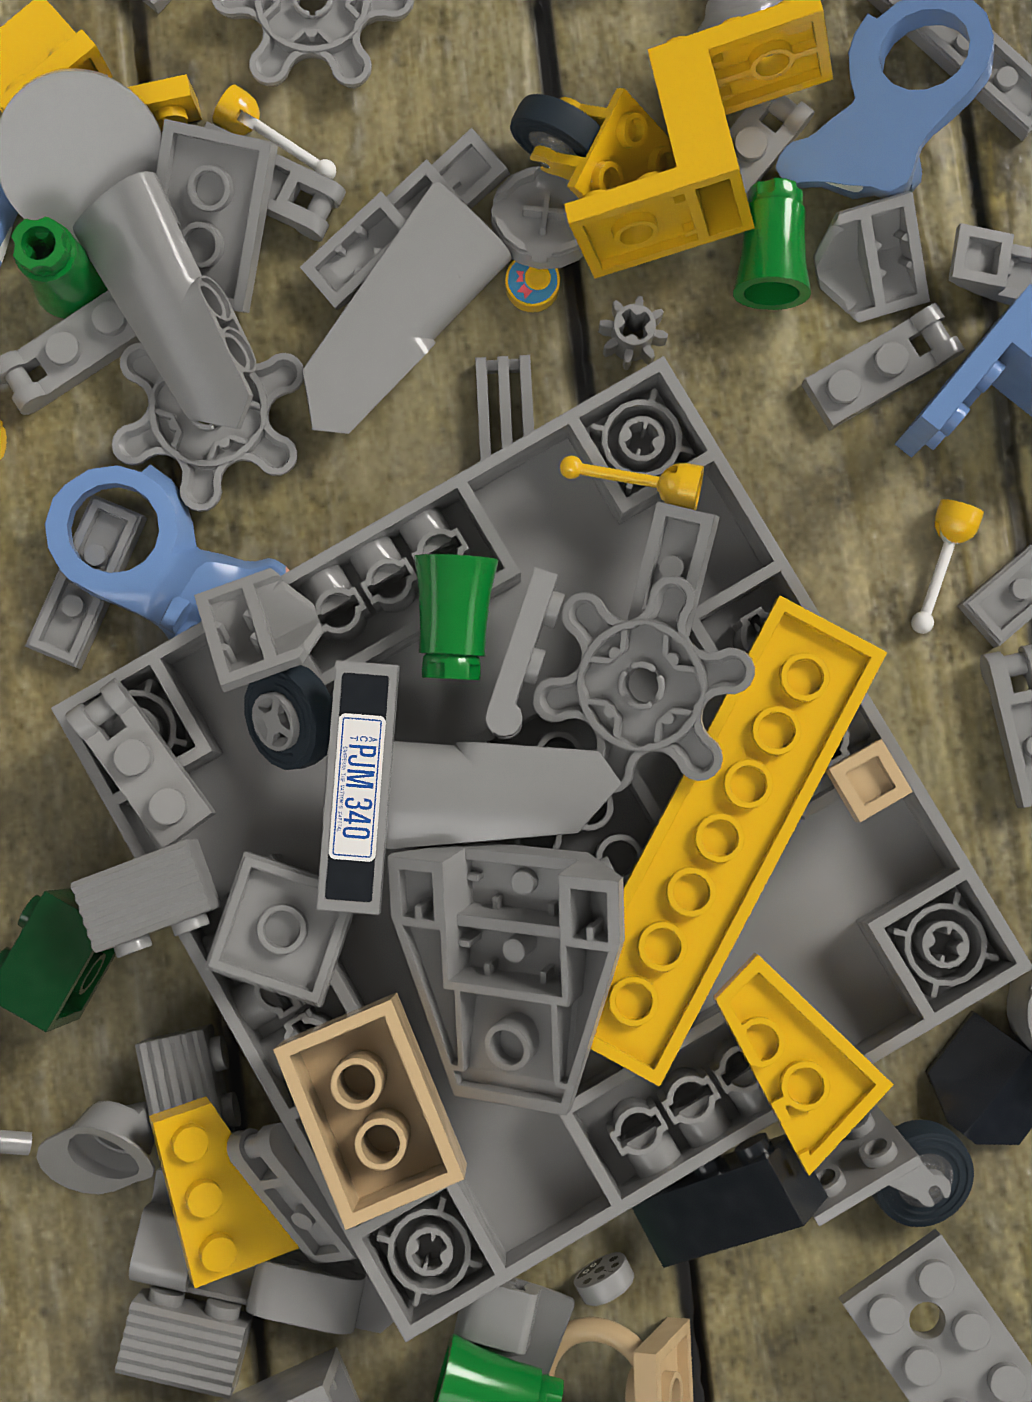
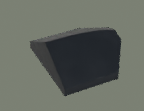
M970 1011L926 1069L927 1078L933 1086L946 1121L974 1144L1020 1145L1032 1129V1053L977 1013Z

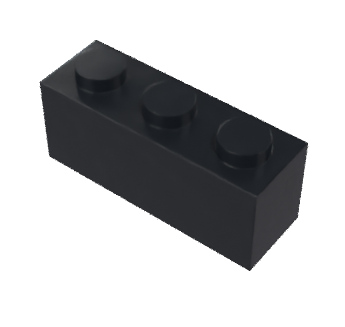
M759 1133L740 1143L734 1149V1152L719 1155L632 1207V1210L663 1268L803 1227L828 1196L816 1173L813 1171L809 1176L805 1172L786 1134L769 1139L767 1133Z

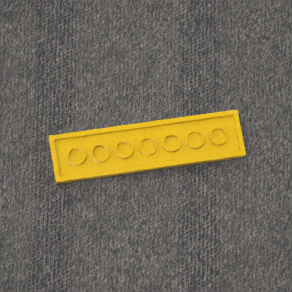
M780 595L776 598L747 652L755 666V677L751 685L740 693L725 694L706 730L722 750L723 762L721 769L715 776L702 781H696L684 774L682 775L624 884L625 941L591 1050L659 1087L887 654L886 651Z

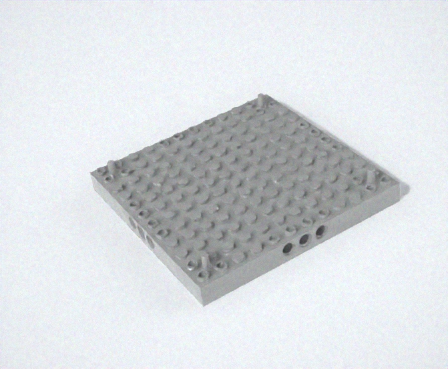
M664 356L281 575L284 582L311 601L315 606L323 634L301 665L310 668L323 681L332 700L336 660L400 665L394 741L444 745H456V742H480L596 751L597 737L593 728L588 723L577 718L566 719L560 722H549L542 719L535 711L533 693L543 680L551 677L562 678L569 676L577 670L581 663L582 651L580 643L566 629L562 621L563 606L569 597L581 592L595 594L603 601L607 610L614 617L621 620L628 619L657 501L665 502L660 498L657 488L580 475L575 479H567L560 472V463L566 456H576L584 464L659 477L666 468L673 464L690 463L704 466L702 487L696 511L720 516L689 636L692 644L698 649L706 652H716L725 648H738L747 653L779 595L820 617L821 615ZM454 554L489 557L499 560L490 598L485 657H479L481 662L480 680L422 678V662L425 654L419 653V588L414 555ZM534 567L558 574L555 591L565 594L555 627L551 628L543 625L536 648L545 650L546 654L536 685L524 682L517 703L523 717L522 728L514 738L508 740L498 739L488 729L486 712ZM202 621L51 708L134 858L162 849V847L87 743L75 732L65 716L67 712L78 704L82 703L87 706L101 696L100 688L112 679H118L131 694L215 810V815L178 842L186 839H198L222 907L206 913L210 924L179 935V938L405 1342H408L778 1121L713 998L753 953L758 954L872 1064L1032 969L1031 962L869 694L866 693L827 768L874 741L882 739L913 792L862 822L855 823L827 773L823 774L660 1087L590 1049L572 1109L566 1116L454 1096L391 917L387 857L395 852L451 844L386 849L381 912L379 915L353 914L322 1007H317L206 970L204 967L244 851L319 875L327 755L315 765L307 768L284 770L271 764L258 751L249 734L244 715V696L249 684L223 692ZM646 668L635 670L629 680V689L632 695L643 702L654 700L658 692L657 674ZM725 694L715 696L709 700L703 709L702 721L705 730H707ZM115 714L101 725L110 738L127 727L118 714ZM651 751L644 754L638 760L629 786L620 792L613 793L578 833L481 842L588 852L598 860L607 856L614 871L623 877L624 886L683 773L671 756L663 752ZM397 992L467 1162L465 1178L462 1181L345 1230L273 1049L285 1039Z

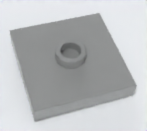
M244 851L204 969L317 1007H322L354 913L316 910L318 874Z

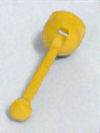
M570 455L562 459L560 472L567 479H575L580 475L657 488L660 498L665 503L696 510L702 487L704 466L690 463L673 464L666 468L659 477L584 464L578 457Z

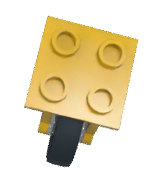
M625 88L616 89L607 108L581 104L568 97L558 99L543 94H530L520 102L511 120L510 131L517 143L531 155L530 160L540 162V169L542 171L570 180L567 187L579 199L586 193L594 190H608L636 181L646 173L653 171L663 172L676 167L669 137Z

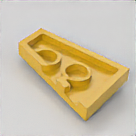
M753 953L713 998L802 1167L810 1176L894 1084L758 954Z
M207 1096L149 1116L184 1258L194 1288L299 1249L298 1245L230 1161L227 1154V1142L232 1133Z

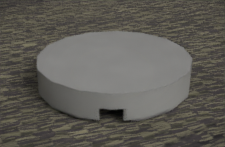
M541 166L529 167L512 174L498 187L491 209L492 231L506 245L512 259L518 264L536 269L561 268L578 261L583 254L568 224L564 206L565 203L579 199L567 187L570 180L548 174L540 169Z

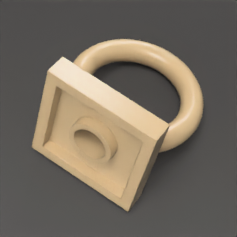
M584 1317L568 1322L549 1376H555L559 1360L571 1347L583 1342H598L617 1350L632 1365L626 1383L625 1402H693L690 1319L667 1317L644 1341L630 1329L609 1319Z

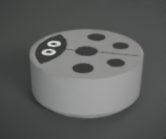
M614 1252L604 1255L585 1266L575 1277L574 1285L586 1305L599 1306L623 1294L631 1286L635 1274L625 1255L621 1252Z

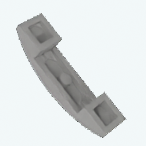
M960 223L956 228L948 281L972 293L1011 305L1029 284L1032 285V248L1013 244L1014 234Z

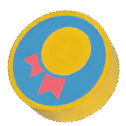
M512 261L505 276L507 296L515 307L525 312L534 313L547 309L555 302L559 294L560 274L558 268L536 269Z

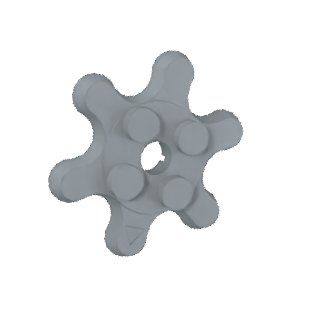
M212 0V3L217 12L227 18L253 19L262 26V41L249 60V68L253 78L260 84L268 87H277L286 80L295 64L304 59L317 58L328 63L338 83L355 89L361 87L368 80L372 70L370 57L360 43L361 32L368 25L376 21H402L413 9L415 0H327L323 8L315 11V15H310L309 11L299 6L301 0Z
M141 343L132 344L123 351L120 358V368L123 375L129 381L138 384L145 390L148 396V407L141 419L124 425L116 431L112 439L113 453L119 461L133 466L143 464L148 459L157 455H167L175 458L182 469L180 497L187 507L198 512L208 511L218 504L222 495V476L233 463L240 461L252 462L271 476L287 474L294 468L297 462V450L294 443L288 437L279 434L272 428L269 422V411L276 399L294 393L301 387L304 382L303 364L297 357L289 353L275 354L264 362L256 363V370L245 377L253 397L242 428L234 429L213 424H202L196 420L188 419Z
M667 576L658 580L650 591L649 602L645 611L631 620H621L614 617L607 610L603 601L595 594L581 592L569 597L563 606L562 621L566 629L580 643L582 651L581 663L577 670L569 676L562 678L551 677L543 680L533 693L535 711L542 719L549 722H560L566 719L577 718L585 721L593 728L597 737L596 751L602 754L622 783L614 793L620 792L629 786L638 760L644 754L651 751L663 752L671 756L681 772L690 779L702 781L715 776L721 769L723 754L719 744L704 729L702 721L703 709L708 701L715 696L737 694L745 691L755 677L754 663L745 651L738 648H725L716 652H706L692 644L687 634V622L689 615L695 607L696 596L691 584L679 576ZM638 668H646L657 674L658 692L654 697L655 699L650 702L639 701L632 695L629 689L630 676Z

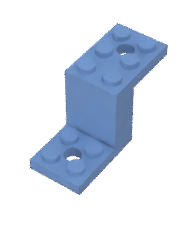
M1031 284L993 324L896 441L895 445L912 458L924 445L934 450L971 410L969 407L980 394L984 393L991 385L1032 417Z

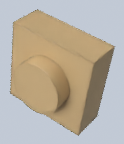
M882 739L874 741L827 768L825 771L855 823L862 822L913 792Z

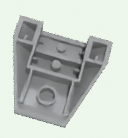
M481 841L395 852L387 856L391 917L454 1096L566 1116L572 1109L625 941L623 877L588 852Z

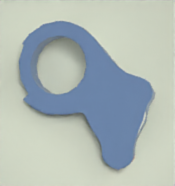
M902 0L894 4L877 19L868 13L854 33L848 52L850 81L855 96L853 103L829 120L816 133L808 138L793 141L787 145L779 155L776 164L779 176L795 181L799 189L822 187L852 199L870 196L883 199L907 191L913 192L922 179V168L919 158L922 148L933 135L953 120L987 84L992 73L994 35L987 13L974 0ZM943 25L959 31L969 42L967 58L958 72L944 83L929 89L908 90L893 84L883 74L885 58L893 45L908 32L918 28Z
M151 464L142 472L118 465L88 469L65 484L53 497L45 522L48 549L61 572L72 583L93 597L115 604L146 618L162 629L169 640L201 622L194 595L268 568L273 569L280 576L290 571L276 559L267 558L255 562L243 561L224 554L199 549L196 545L194 525L188 507L180 497V490L172 479ZM123 488L140 494L151 503L157 513L159 533L155 548L143 563L128 571L109 573L93 569L82 561L73 544L71 528L75 513L86 498L104 489Z

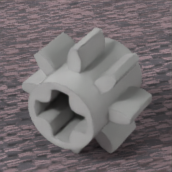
M638 296L635 304H629L624 307L619 301L615 300L612 305L614 321L600 320L598 333L611 337L604 345V357L615 353L619 358L623 359L624 370L629 369L632 361L643 359L648 365L652 363L655 354L651 345L665 346L668 338V333L656 329V326L662 320L664 311L657 309L651 312L647 307L643 306V296ZM624 327H628L632 332L642 329V339L639 340L634 334L624 337Z

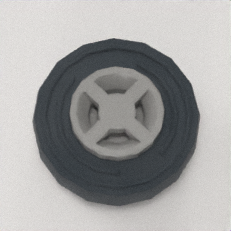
M298 665L249 683L244 696V715L248 731L258 751L271 764L284 770L303 769L315 765L327 755L333 700L323 681L310 668Z

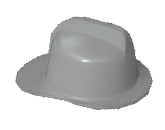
M98 1101L86 1109L70 1128L48 1137L39 1145L36 1158L40 1168L60 1185L88 1194L114 1192L135 1182L151 1178L155 1171V1165L150 1155L155 1140L149 1122L147 1103L145 1101L130 1105H123L112 1101Z

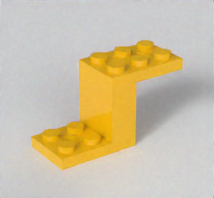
M783 0L775 6L743 17L729 18L717 26L687 36H677L664 44L647 49L676 167L663 172L653 171L646 173L636 181L608 190H594L586 193L581 199L564 204L568 224L594 279L755 228L726 115L833 80L821 0Z

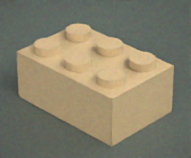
M397 992L285 1039L273 1049L345 1230L464 1180L467 1162Z

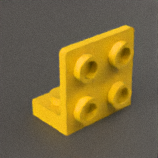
M32 0L0 27V111L2 113L13 96L25 84L51 71L77 68L97 71L108 75L110 78L113 77L96 44L82 29L76 33L47 0Z

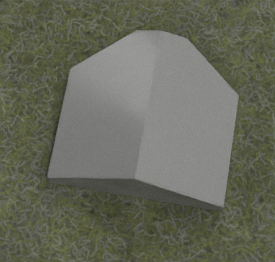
M903 192L836 212L813 255L818 285L825 294L858 323L930 302L913 192Z
M271 568L194 595L223 692L303 664L323 634L314 604L284 582L281 576Z

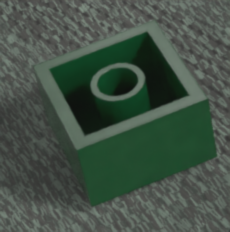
M71 888L44 891L42 896L35 895L22 911L18 920V926L23 929L13 947H6L0 952V1007L42 1031L49 1032L80 1019L116 953L114 948L97 953L93 951L91 940L87 936V929L83 925V917L79 913V906L75 901V894Z

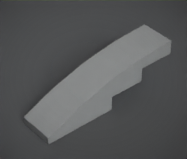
M471 128L433 164L426 159L387 197L380 191L303 263L300 268L333 307L339 310L351 301L432 183L440 182L472 209L508 177L510 173L502 161Z

